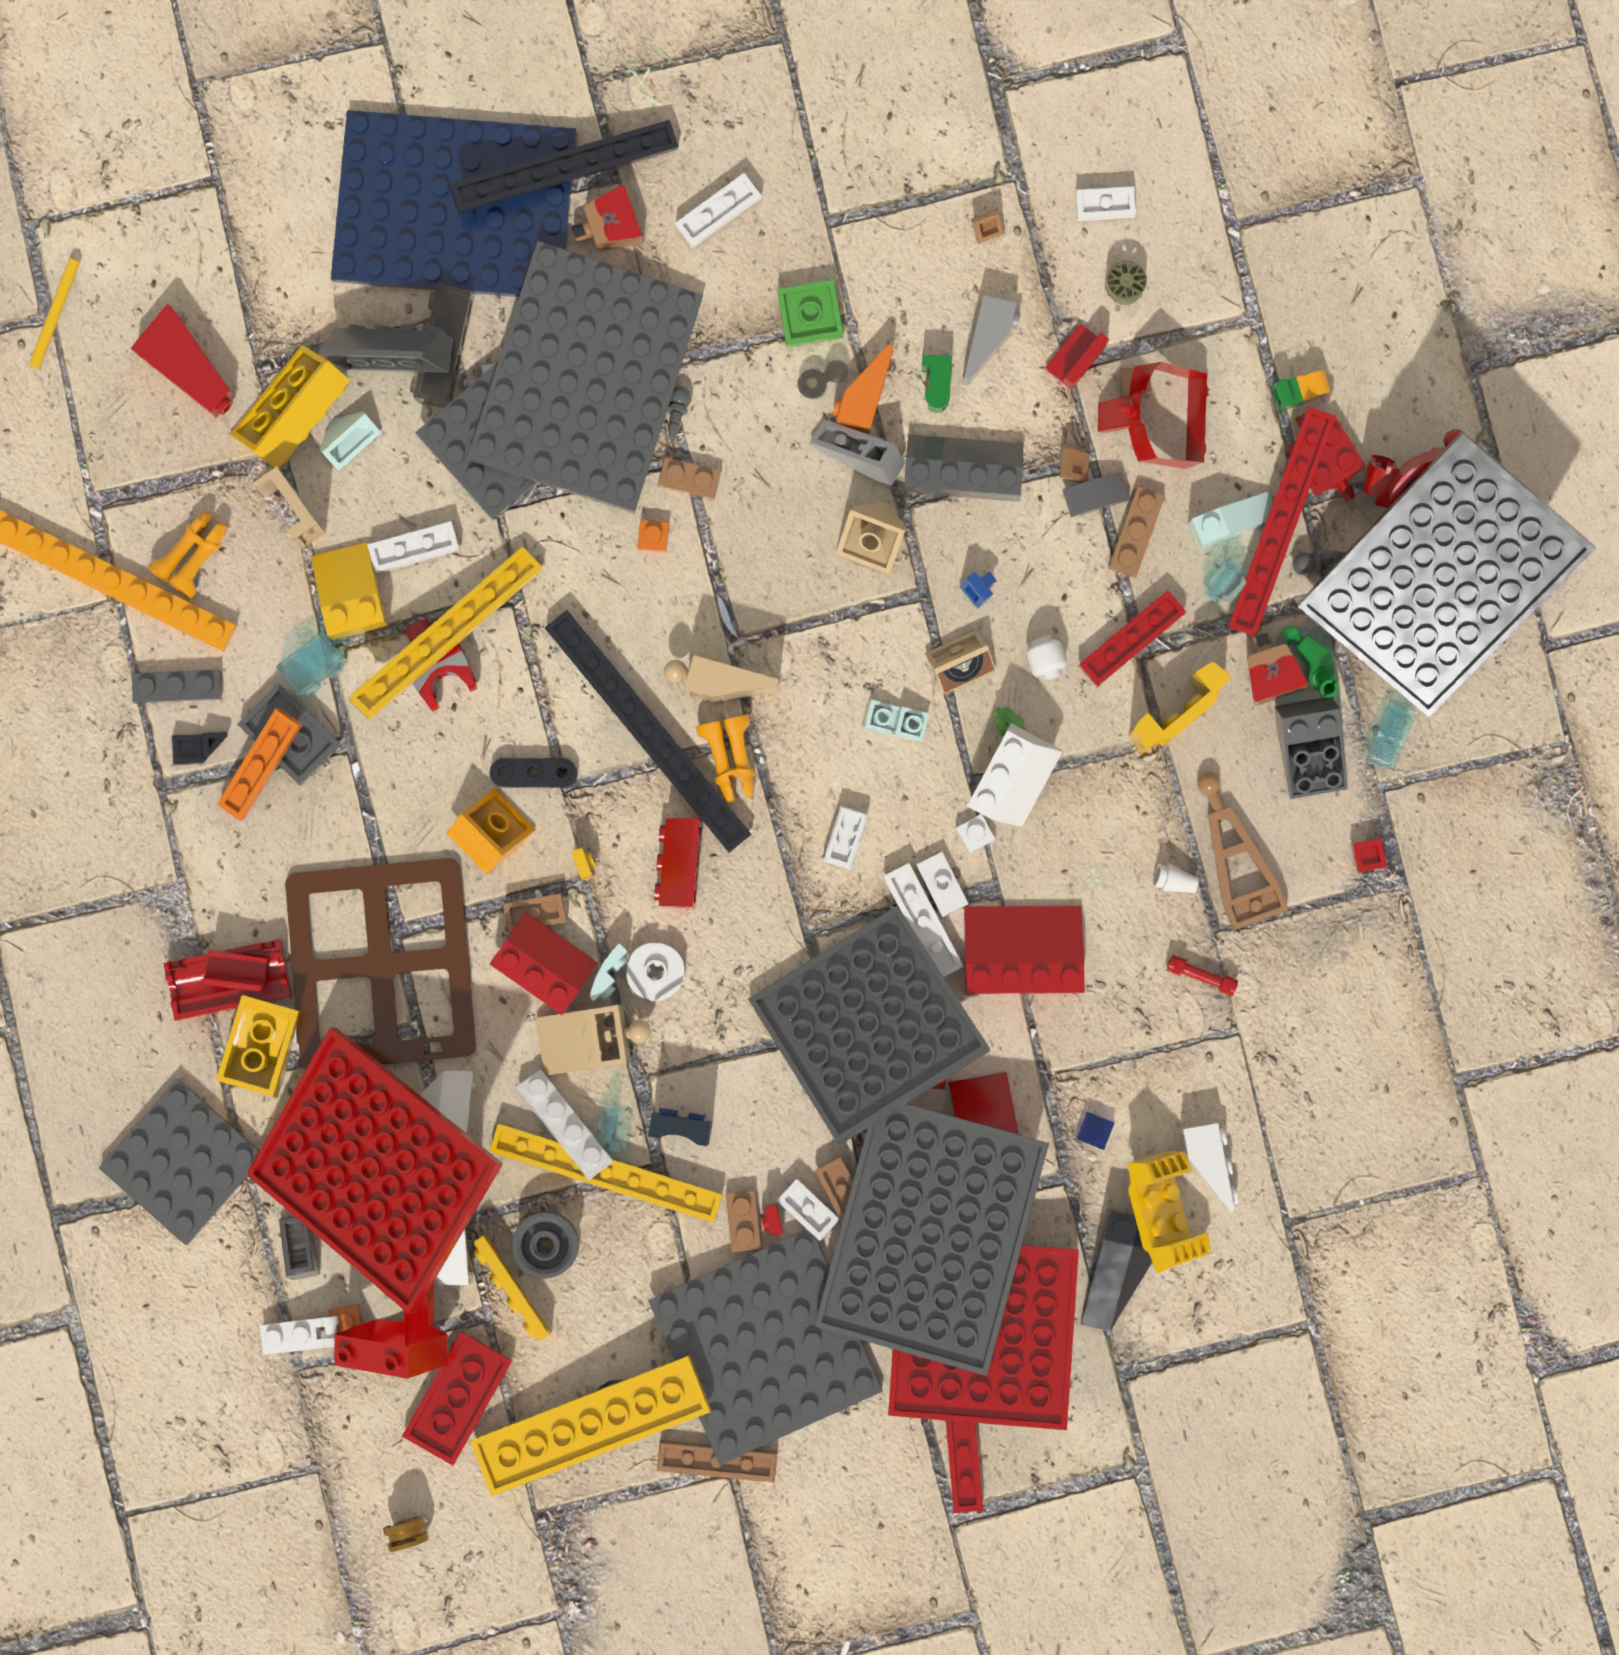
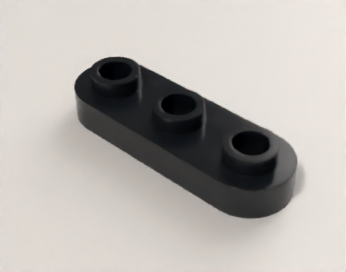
M500 758L491 765L489 772L493 783L501 788H568L576 782L578 777V770L574 763L564 758ZM503 767L509 769V775L505 778L499 776V770ZM537 768L539 771L538 776L530 778L528 776L529 769ZM560 768L568 770L565 778L557 776V771Z

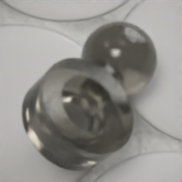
M833 360L827 364L825 371L822 373L815 369L806 370L798 378V389L804 397L812 400L818 399L825 394L828 382L840 383L847 378L848 367L841 360ZM809 379H816L817 385L815 388L810 389L807 387Z

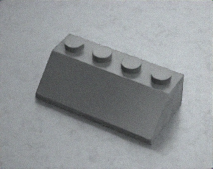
M350 324L348 328H336L321 345L318 354L346 370L449 373L453 338L445 334L442 328L427 326L426 330H417V328L412 326H400V330H396L384 325H375L374 329H366V327Z
M908 434L903 492L1019 502L1022 487L1024 444Z

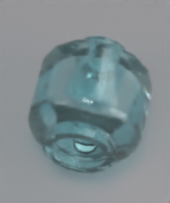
M1229 559L1226 562L1217 561L1203 578V583L1208 588L1205 594L1216 603H1219L1221 600L1228 603L1233 602L1246 585L1244 578L1246 572Z

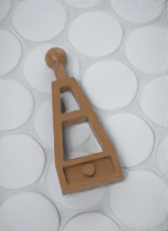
M1212 772L1203 773L1198 778L1197 786L1201 793L1207 795L1214 812L1208 815L1222 905L1232 931L1288 911V906L1277 879L1232 807L1224 808L1218 792L1221 786L1219 777ZM1227 818L1242 843L1223 849L1218 821ZM1247 851L1268 887L1232 899L1225 859Z

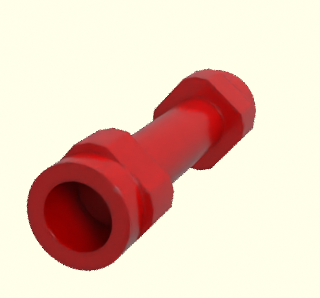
M1172 954L1166 971L1177 976L1184 974L1217 987L1220 993L1231 997L1234 995L1239 980L1227 975L1223 977L1190 965L1186 963L1187 959Z

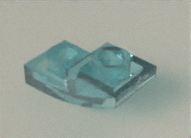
M1389 703L1366 761L1394 771L1417 713Z

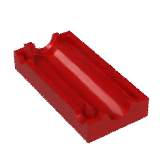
M276 939L269 942L223 950L268 956L266 981L262 991L202 984L206 973L208 954L163 963L165 978L171 992L170 1003L174 1021L238 1009L242 995L265 1002L293 997L282 940Z

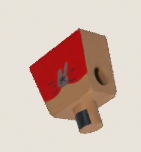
M625 185L619 186L584 205L583 209L587 221L571 226L576 242L593 237L598 251L643 244L642 235Z
M1269 632L1253 637L1258 653L1247 656L1255 707L1308 689V682L1287 644L1274 647Z

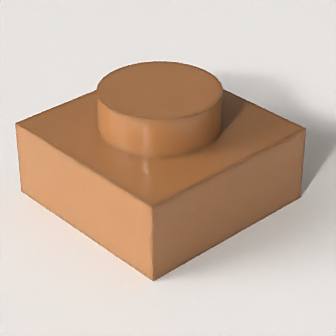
M1073 448L1062 449L1059 477L1076 483L1086 482L1090 454Z

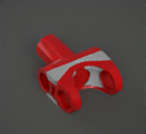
M423 619L408 626L404 632L411 643L431 625L428 619ZM459 643L413 682L415 689L432 712L440 709L435 699L437 698L435 691L438 681L448 675L457 676L466 683L470 692L478 689L470 663Z

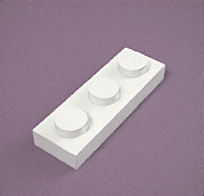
M743 173L674 223L675 227L693 249L760 200L761 194L746 174Z
M452 521L367 544L376 574L460 551Z

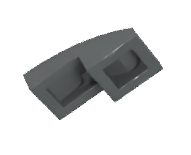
M1122 472L1099 477L1062 490L1071 517L1095 512L1100 508L1124 503L1131 499Z

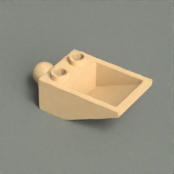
M701 653L700 657L693 655L690 669H687L686 665L680 660H672L664 668V675L668 681L680 683L686 680L684 686L686 696L710 703H720L778 692L779 679L720 663L717 656L708 653Z
M623 1005L536 1018L543 1071L546 1076L631 1063L628 1039L640 1044L646 1042L651 1036V1028L643 1020H636L626 1028ZM610 1015L614 1017L615 1025L613 1027H609L606 1024V1018ZM612 1045H617L619 1048L617 1056H613L610 1053Z

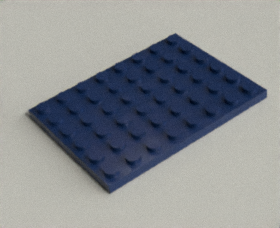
M347 110L331 281L519 297L537 241L566 250L572 181L460 214L449 187L450 183L574 148L576 145V128Z

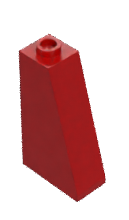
M166 304L130 349L215 418L220 414L224 415L233 404L232 399L235 396L179 315L170 305Z

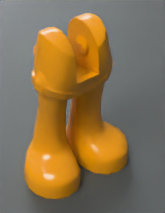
M204 511L185 527L186 531L181 539L163 558L155 559L147 566V569L166 583L169 582L173 588L191 600L196 594V587L193 582L196 573L209 556L221 548V541L228 528L226 524L219 522L207 538L202 536L201 534L212 519V515L207 511ZM194 543L198 544L199 546L192 556L173 576L175 568Z
M749 714L723 720L736 766L734 768H730L721 721L695 727L698 736L706 739L710 745L717 772L715 781L720 786L726 802L735 801L733 785H731L730 780L741 778V785L746 798L754 796L753 778L755 772L750 767L744 742V731L750 725Z

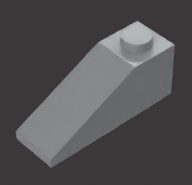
M983 295L962 385L968 386L1009 338L1011 328L1017 330L1021 312L1015 311L1017 302Z
M826 419L822 421L810 441V444L862 475L892 486L905 464L896 444Z

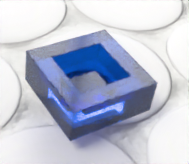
M1086 1112L1076 1139L1104 1150L1115 1122Z

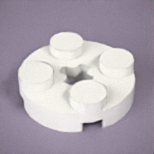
M647 943L640 946L632 953L628 961L627 981L629 986L638 996L650 1001H663L672 997L679 991L685 979V966L681 956L675 949L663 943ZM654 964L656 967L663 966L664 970L661 972V979L657 980L655 977L650 979L648 977V973L651 971L650 965Z

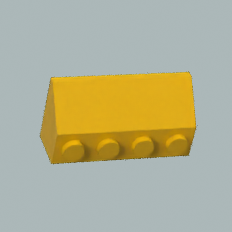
M301 345L230 435L271 467L275 468L277 466L280 469L281 466L290 460L291 454L298 445L307 439L314 425L326 415L327 409L335 399L344 393L345 387L350 380L328 360Z

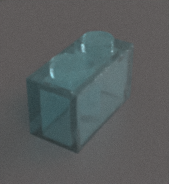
M321 631L276 667L299 696L302 697L306 694L308 697L321 688L320 683L328 676L332 679L339 675L345 669L343 665L348 661L327 634Z

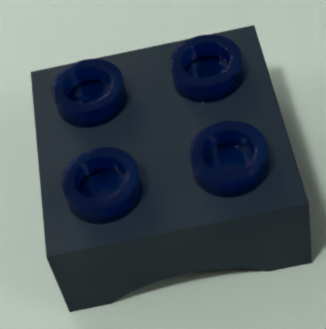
M659 1108V1113L654 1112L651 1115L648 1137L660 1138L667 1135H679L690 1139L696 1145L707 1147L710 1141L713 1122L707 1121V1115L690 1112L688 1118L678 1116V1110Z

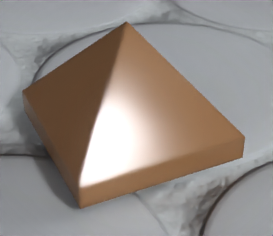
M999 209L971 219L978 244L1005 234Z

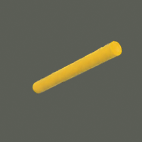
M69 258L28 365L34 369L39 370L78 270L80 262Z

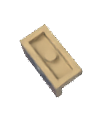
M978 629L925 653L944 694L996 670L988 645Z

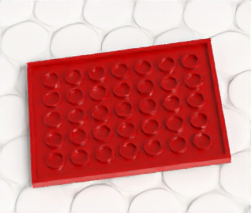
M330 1027L249 1168L248 1177L406 1313L415 1314L503 1163L336 1027Z

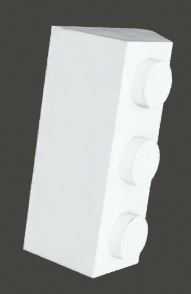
M1011 723L967 807L992 820L1022 827L1063 750Z

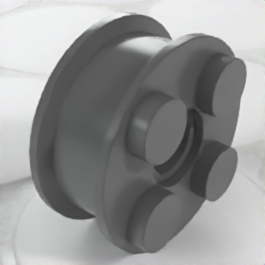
M540 1212L528 1217L518 1226L513 1236L512 1251L517 1264L527 1274L536 1278H553L565 1272L576 1260L579 1252V1237L574 1225L566 1217L555 1212ZM541 1237H549L553 1241L554 1248L550 1253H543L539 1250L538 1241Z

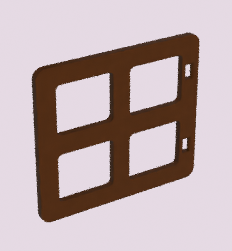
M444 858L300 872L288 876L285 882L295 1007L297 1011H300L297 1021L300 1063L305 1070L320 1046L316 984L319 981L356 977H368L370 979L375 1041L371 1044H360L359 1046L382 1065L466 1057L475 1051L476 1035L461 868L456 860ZM439 882L442 893L445 946L439 949L394 953L390 946L386 889L390 886ZM360 889L363 892L367 954L356 957L315 960L312 951L308 897L315 893ZM446 969L449 973L453 1034L443 1037L401 1040L398 1036L394 976L398 973ZM441 1041L443 1051L425 1053V1043Z

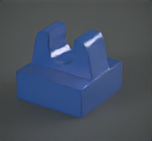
M974 572L964 580L960 588L975 607L979 609L993 595L990 588L997 580L991 572H988L982 578Z

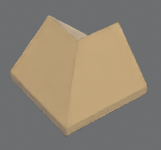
M887 501L852 506L836 555L890 575L906 526Z

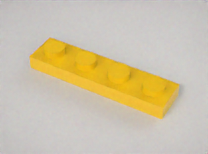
M484 1235L473 1242L477 1247L473 1251L482 1264L487 1262L493 1271L490 1277L498 1289L503 1287L509 1295L506 1301L515 1314L520 1312L526 1322L522 1325L532 1339L536 1337L538 1341L550 1335L552 1332L488 1236Z

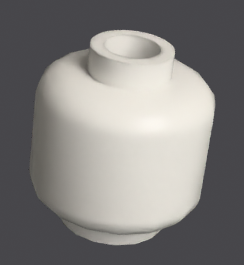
M1045 636L1030 642V647L1026 650V658L1033 676H1044L1045 681L1060 677L1062 675L1060 670L1064 669L1068 663L1061 641L1052 639L1051 636Z

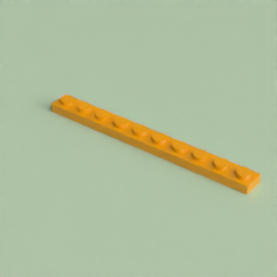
M0 510L1 544L225 652L237 628L236 625Z

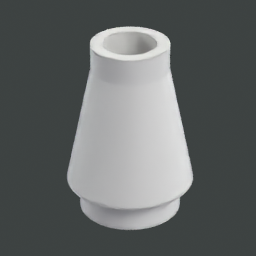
M1169 863L1165 865L1159 864L1153 878V886L1159 888L1160 891L1189 892L1194 894L1199 883V877L1193 876Z

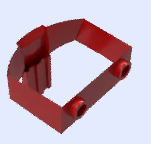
M1165 362L1135 366L1129 395L1098 403L1097 432L1109 433L1128 429L1138 462L1183 469L1204 463V455L1206 453V398L1209 391L1207 373ZM1154 370L1188 379L1186 461L1158 458L1148 439L1145 424L1141 423L1142 392L1146 391Z
M432 1284L415 1314H408L404 1311V1322L375 1319L334 1334L335 1366L406 1379L447 1366L448 1334L434 1328V1284Z

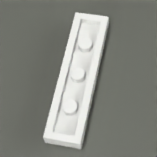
M908 863L883 876L900 911L943 977L963 968L962 962L910 864Z
M541 1069L517 1086L518 1092L588 1181L612 1163L609 1155Z

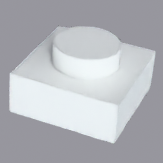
M982 814L955 828L969 854L995 840Z

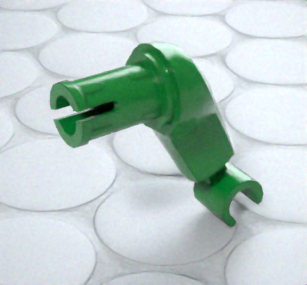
M1288 626L1283 629L1280 634L1288 645L1295 640L1299 643L1296 650L1308 663L1307 675L1310 685L1320 691L1322 695L1325 694L1327 698L1335 696L1339 686L1335 681L1336 672L1329 650L1309 634L1305 638L1302 637L1294 626Z

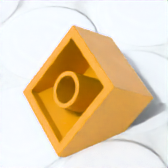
M495 788L461 813L446 834L487 875L504 862L536 829Z

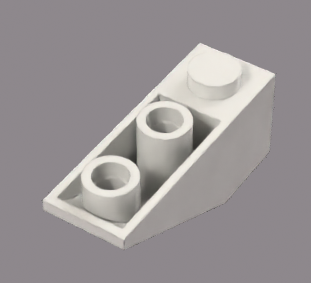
M1209 1123L1180 1129L1184 1152L1191 1166L1225 1209L1230 1212L1235 1211L1234 1204H1238V1196L1235 1186L1230 1187L1228 1175L1233 1174L1230 1158L1224 1156L1223 1146L1227 1145L1224 1128H1219L1218 1123Z

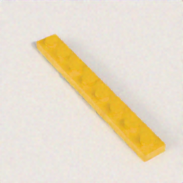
M522 546L349 696V701L370 721L542 571V566Z
M500 1123L497 1125L489 1152L712 1223L715 1222L723 1197L721 1193L612 1159V1163L588 1181L559 1142Z

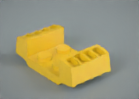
M1211 662L1199 669L1189 679L1200 693L1183 707L1186 711L1184 714L1180 715L1176 712L1161 727L1149 713L1144 715L1129 733L1139 754L1141 755L1157 744L1166 745L1217 701L1218 692L1232 676L1216 663Z
M1164 1151L1128 1162L1131 1181L1128 1189L1143 1249L1149 1253L1156 1273L1192 1262L1210 1254L1211 1246L1208 1232L1190 1235L1175 1178L1176 1176L1192 1172L1185 1152Z

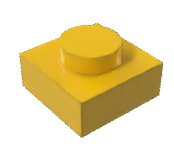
M583 848L571 851L580 878L584 881L594 877L592 870L597 867L591 852L585 853Z

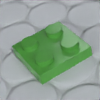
M834 279L777 289L786 348L844 338Z

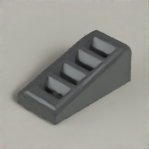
M295 1216L279 1219L286 1277L290 1280H297L319 1275L312 1231ZM303 1225L302 1231L288 1232V1228ZM305 1239V1242L291 1245L290 1240ZM306 1250L305 1255L293 1257L292 1252ZM308 1262V1266L295 1268V1264Z

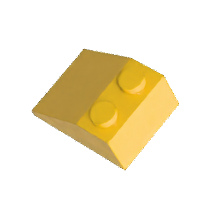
M368 542L311 556L320 608L327 636L332 640L389 626L377 576L367 546Z
M242 995L216 1081L278 1098L287 1070L300 1011Z

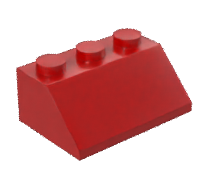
M666 818L665 825H660L659 842H664L663 854L657 855L656 871L661 872V883H655L654 900L659 901V907L695 910L702 829L700 818Z
M525 912L491 959L490 965L563 1015L598 962L528 912Z

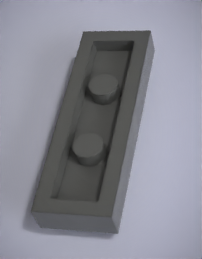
M220 670L132 673V702L134 704L222 700Z

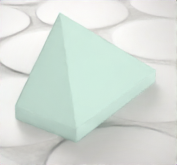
M363 411L330 420L320 451L339 471L374 440L381 431Z

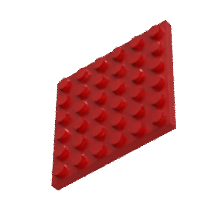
M1022 1245L987 1376L893 1349L888 1416L1067 1430L1079 1249Z

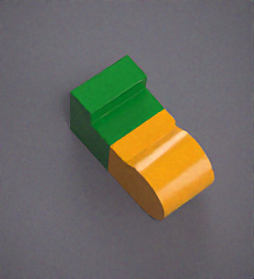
M1324 370L1288 380L1283 379L1275 382L1272 387L1279 412L1323 398L1331 393Z

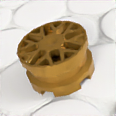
M423 1516L395 1522L392 1527L388 1525L383 1528L384 1536H388L389 1539L387 1544L389 1552L403 1550L429 1540L428 1532L423 1529V1524H425Z

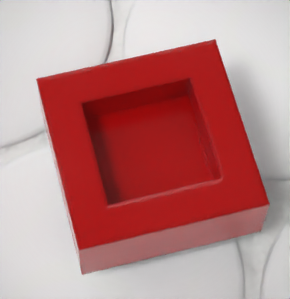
M1381 838L1351 844L1357 873L1388 867Z
M776 1203L765 1206V1213L760 1214L764 1231L770 1230L771 1236L782 1234L783 1228Z

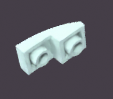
M871 699L868 702L862 728L923 742L929 714Z
M620 943L606 958L594 980L590 998L594 1002L599 998L604 1002L616 990L612 985L617 981L609 972L612 969L615 972L619 971L627 963L628 959L625 956L629 953Z

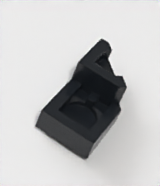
M227 732L172 735L173 766L203 764L227 738Z

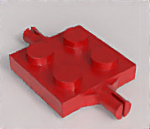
M1302 413L1301 416L1295 418L1300 428L1306 413ZM1335 418L1310 490L1316 498L1327 490L1337 488L1345 503L1356 497L1348 481L1354 474L1364 469L1366 465L1337 418ZM1295 442L1285 448L1289 456H1291Z

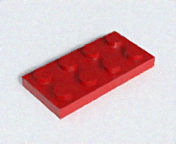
M461 1331L447 1355V1366L439 1369L402 1437L453 1466L513 1360Z

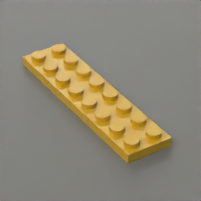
M687 1355L470 1440V1443L492 1497L705 1415L712 1410L691 1356Z

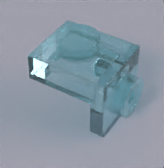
M608 1107L606 1113L600 1112L596 1129L601 1130L598 1142L605 1144L604 1150L621 1153L622 1148L629 1149L630 1143L613 1139L620 1110Z

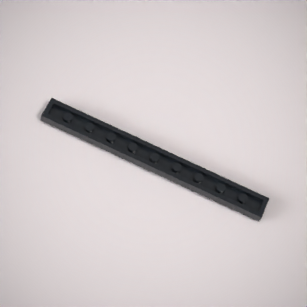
M564 611L549 623L545 630L728 853L732 852L752 835L569 611Z

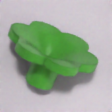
M1004 707L1003 709L996 708L994 710L996 723L999 725L996 731L999 735L1004 736L1011 723L1026 731L1023 726V719L1019 715L1014 714L1010 708Z

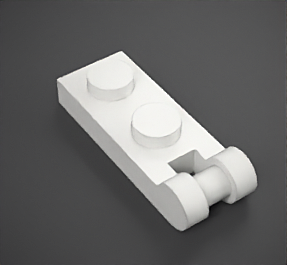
M338 1315L259 1325L263 1355L334 1347V1334H337L336 1325H339ZM320 1327H325L326 1338H321Z

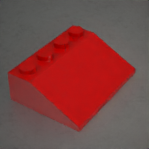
M1081 906L964 907L965 995L1085 993Z

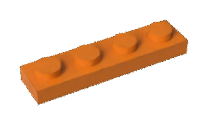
M276 708L217 805L239 821L245 820L303 724L281 708Z

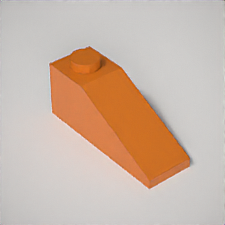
M888 344L847 388L843 399L836 400L833 416H837V424L870 434L893 355V345Z

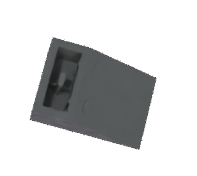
M1324 697L1275 706L1277 733L1290 799L1348 789L1341 714L1334 698Z

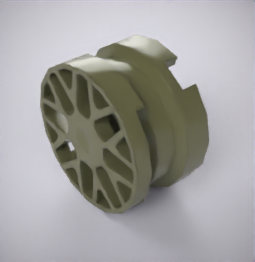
M1122 260L1115 263L1110 268L1105 280L1107 295L1120 305H1130L1137 302L1142 297L1147 285L1145 270L1138 263L1131 260Z

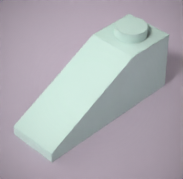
M1269 491L1192 518L1188 526L1198 550H1203L1265 525L1273 505Z

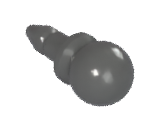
M682 386L674 388L670 405L667 409L671 413L668 425L670 439H674L677 435L682 416L687 414V407L692 400L690 391Z
M1313 551L1312 554L1306 552L1299 553L1293 559V569L1297 574L1306 576L1314 570L1321 571L1324 565L1331 564L1332 562L1336 563L1346 552L1333 551L1320 555L1317 551Z

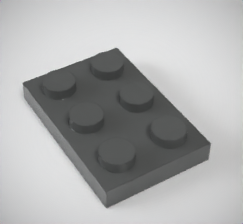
M277 683L237 725L256 741L276 708H281L303 724L278 765L298 785L302 786L342 744L280 683Z

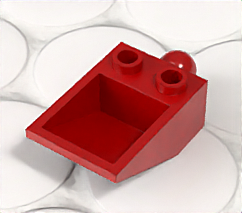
M1007 1072L949 1082L955 1117L1019 1134Z

